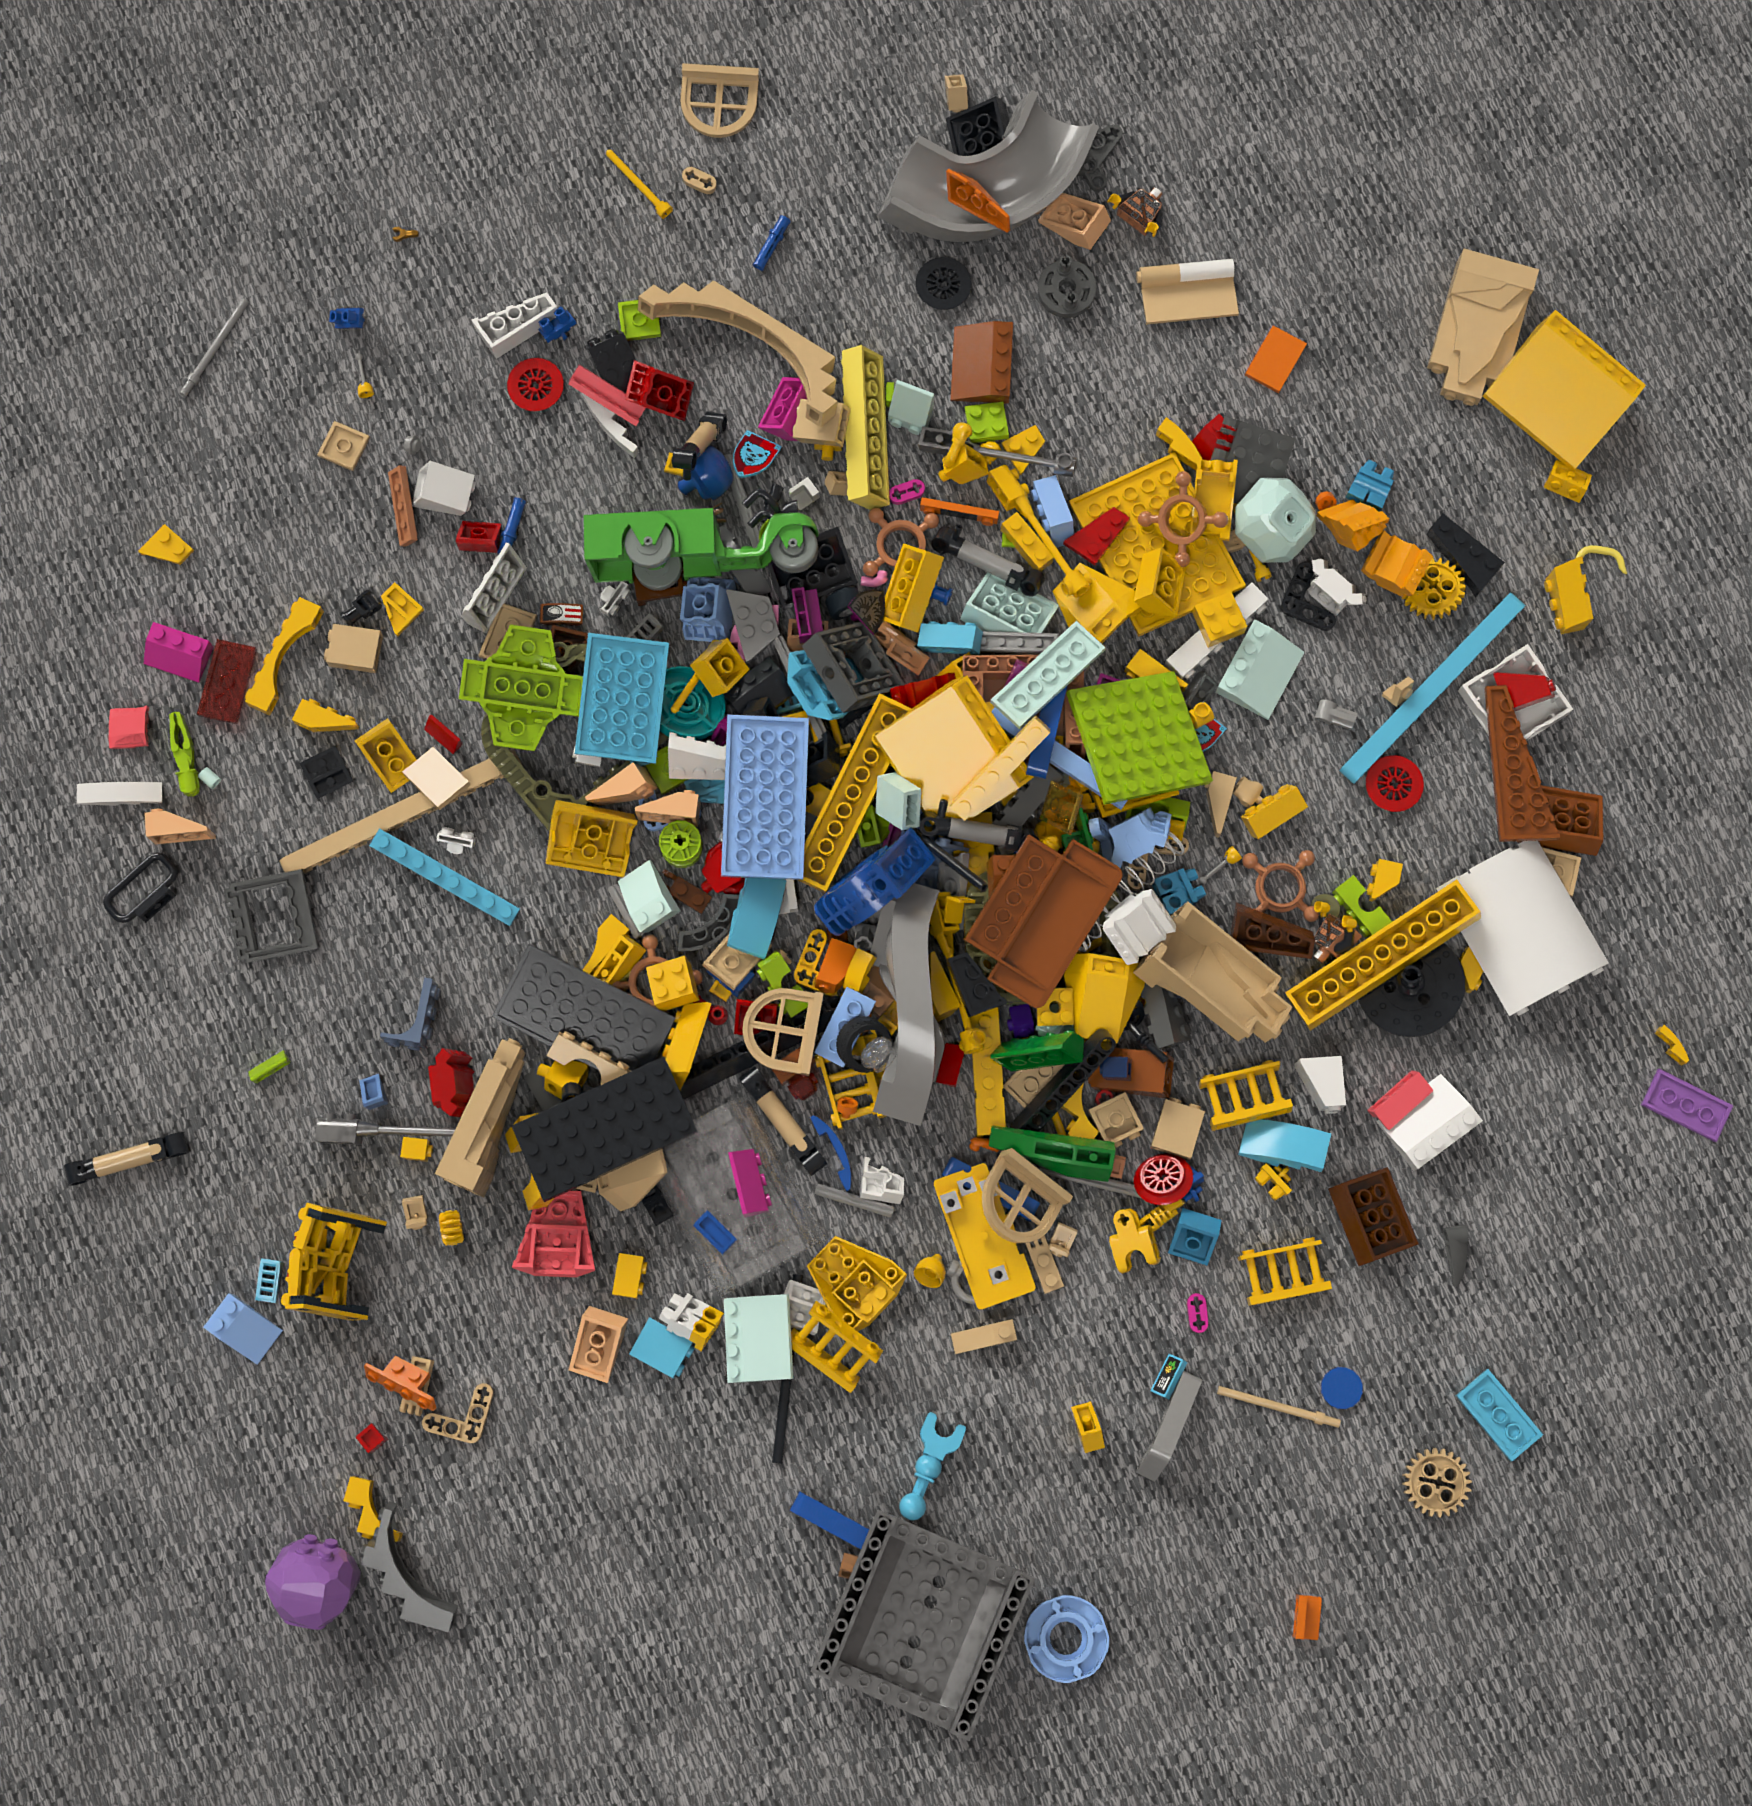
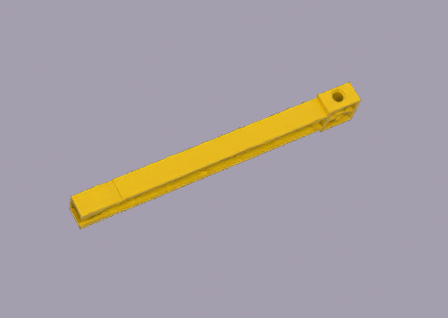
M992 812L980 813L970 820L992 824ZM952 838L953 841L964 843L963 847L969 848V852L953 851V857L959 856L960 853H969L968 869L978 877L987 871L989 856L994 855V845ZM969 882L967 883L966 894L971 886ZM984 960V966L987 969H991L990 962ZM998 1007L970 1017L972 1028H979L986 1034V1042L983 1044L984 1050L972 1054L974 1093L976 1094L974 1101L977 1137L981 1138L984 1135H990L991 1126L1006 1127L1004 1097H1002V1065L990 1058L991 1054L1001 1044Z

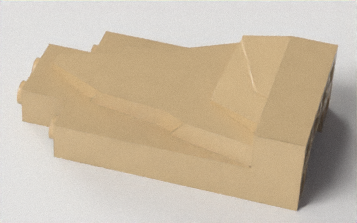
M1463 249L1454 269L1427 366L1433 373H1446L1440 395H1443L1445 399L1461 400L1468 406L1478 405L1485 385H1488L1489 388L1512 359L1528 300L1534 291L1539 269Z
M1187 901L1170 915L1176 924V932L1166 934V940L1159 942L1148 952V955H1144L1133 973L1151 988L1158 985L1185 998L1237 1041L1244 1037H1250L1252 1033L1265 1043L1271 1038L1276 1039L1282 1032L1281 1026L1290 1018L1289 1012L1292 1009L1290 1004L1276 994L1280 987L1278 983L1282 977Z
M510 1038L508 1041L502 1039L493 1059H488L435 1172L437 1176L444 1178L445 1181L483 1198L495 1174L500 1152L497 1147L516 1095L515 1092L524 1065L525 1051L519 1042Z

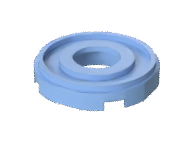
M1061 1595L1043 1601L1032 1611L1025 1625L1024 1643L1030 1662L1038 1672L1056 1682L1071 1683L1091 1676L1100 1668L1108 1652L1109 1634L1103 1616L1095 1606L1077 1596ZM1060 1622L1073 1623L1081 1632V1645L1072 1654H1060L1050 1644L1051 1630Z

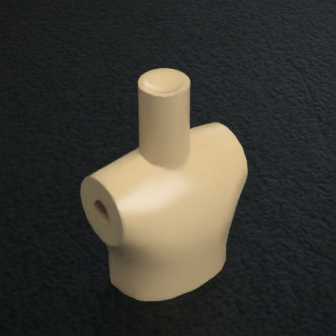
M1243 776L1234 787L1233 794L1243 806L1250 808L1255 802L1258 805L1262 803L1263 798L1260 794L1263 786L1259 782L1248 780Z

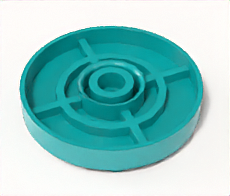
M677 666L666 669L659 731L668 737L670 732L677 733L678 737L686 738V736L695 737L696 741H700L711 736L718 723L723 719L725 699L723 694L712 697L701 680H699L684 702L687 706L682 705L677 713H672V705L695 673L691 667Z

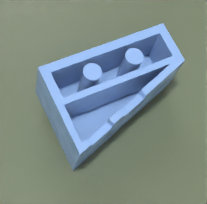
M1054 475L1033 481L1034 489L1031 490L1033 501H1037V511L1039 516L1042 517L1044 530L1056 547L1064 546L1063 541L1074 534L1073 519L1057 477Z

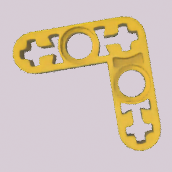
M816 929L808 937L795 969L794 979L801 986L823 993L815 988L819 973L816 971V968L827 943V935L823 930ZM821 934V938L824 940L823 942H818L817 948H821L820 951L808 948L809 944L813 946L815 943V939L812 937ZM808 952H813L816 955V960L812 963H808L805 960V955ZM806 971V975L811 978L812 974H815L813 985H809L810 980L806 978L800 981V976L797 974ZM837 992L835 994L823 993L829 997L838 996Z

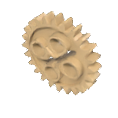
M1437 1448L1432 1449V1454H1430L1428 1449H1425V1456L1417 1453L1418 1460L1410 1459L1413 1466H1405L1409 1470V1474H1403L1404 1477L1408 1478V1481L1403 1482L1402 1485L1409 1488L1404 1493L1411 1494L1408 1502L1415 1501L1413 1508L1416 1509L1421 1506L1420 1513L1424 1514L1428 1510V1516L1430 1517L1436 1512L1437 1517L1440 1518L1442 1511L1446 1516H1450V1509L1457 1513L1456 1505L1464 1507L1461 1500H1468L1469 1498L1465 1495V1492H1471V1489L1466 1487V1484L1472 1483L1471 1480L1466 1479L1470 1472L1463 1471L1466 1464L1459 1465L1458 1463L1461 1458L1456 1457L1452 1459L1453 1452H1449L1446 1455L1445 1449H1441L1439 1454ZM1427 1464L1433 1467V1473L1430 1476L1424 1472V1467ZM1447 1469H1451L1454 1473V1477L1450 1481L1445 1478V1471ZM1419 1477L1437 1480L1438 1478L1440 1482L1454 1484L1455 1488L1436 1487L1433 1483L1420 1481ZM1422 1485H1427L1429 1488V1494L1425 1497L1420 1493ZM1445 1489L1450 1494L1447 1501L1441 1499V1492Z

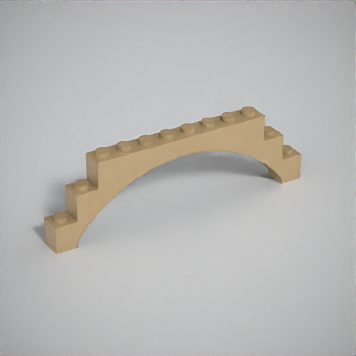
M713 280L699 292L683 282L669 294L656 285H652L639 295L638 311L652 320L656 317L670 316L708 319L734 326L763 340L787 360L800 378L808 401L805 418L822 427L836 415L837 400L831 397L835 392L836 378L830 375L834 370L835 356Z

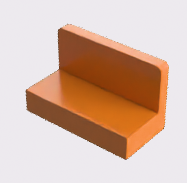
M1296 1594L1293 1638L1318 1640L1321 1597Z

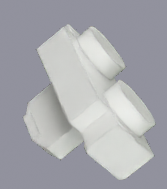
M620 581L616 589L611 586L605 587L601 593V600L605 602V605L601 608L602 613L608 617L616 615L622 599L626 600L631 593L628 584Z
M443 827L438 832L437 841L448 843L447 851L450 853L461 854L464 851V846L471 849L475 846L476 837H473L474 834L471 832L463 831L462 833H457L452 828Z

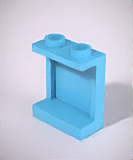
M649 1317L629 1355L673 1379L676 1375L680 1377L685 1368V1365L682 1364L686 1357L690 1358L695 1349L692 1346L693 1342L685 1337L677 1336L673 1331L672 1333L667 1331L665 1325Z

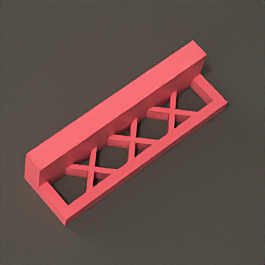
M580 364L569 380L570 386L634 426H637L639 418L646 409V407L625 400L626 393Z

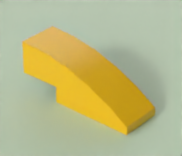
M1166 417L1157 429L1156 436L1170 445L1168 449L1169 454L1175 452L1178 460L1197 471L1198 457H1201L1189 437Z

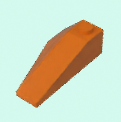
M951 169L946 171L949 202L1007 233L1010 231L1009 215L976 180Z

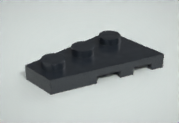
M967 952L946 960L968 1017L1008 1003L996 991V987L992 982L990 983L982 970Z

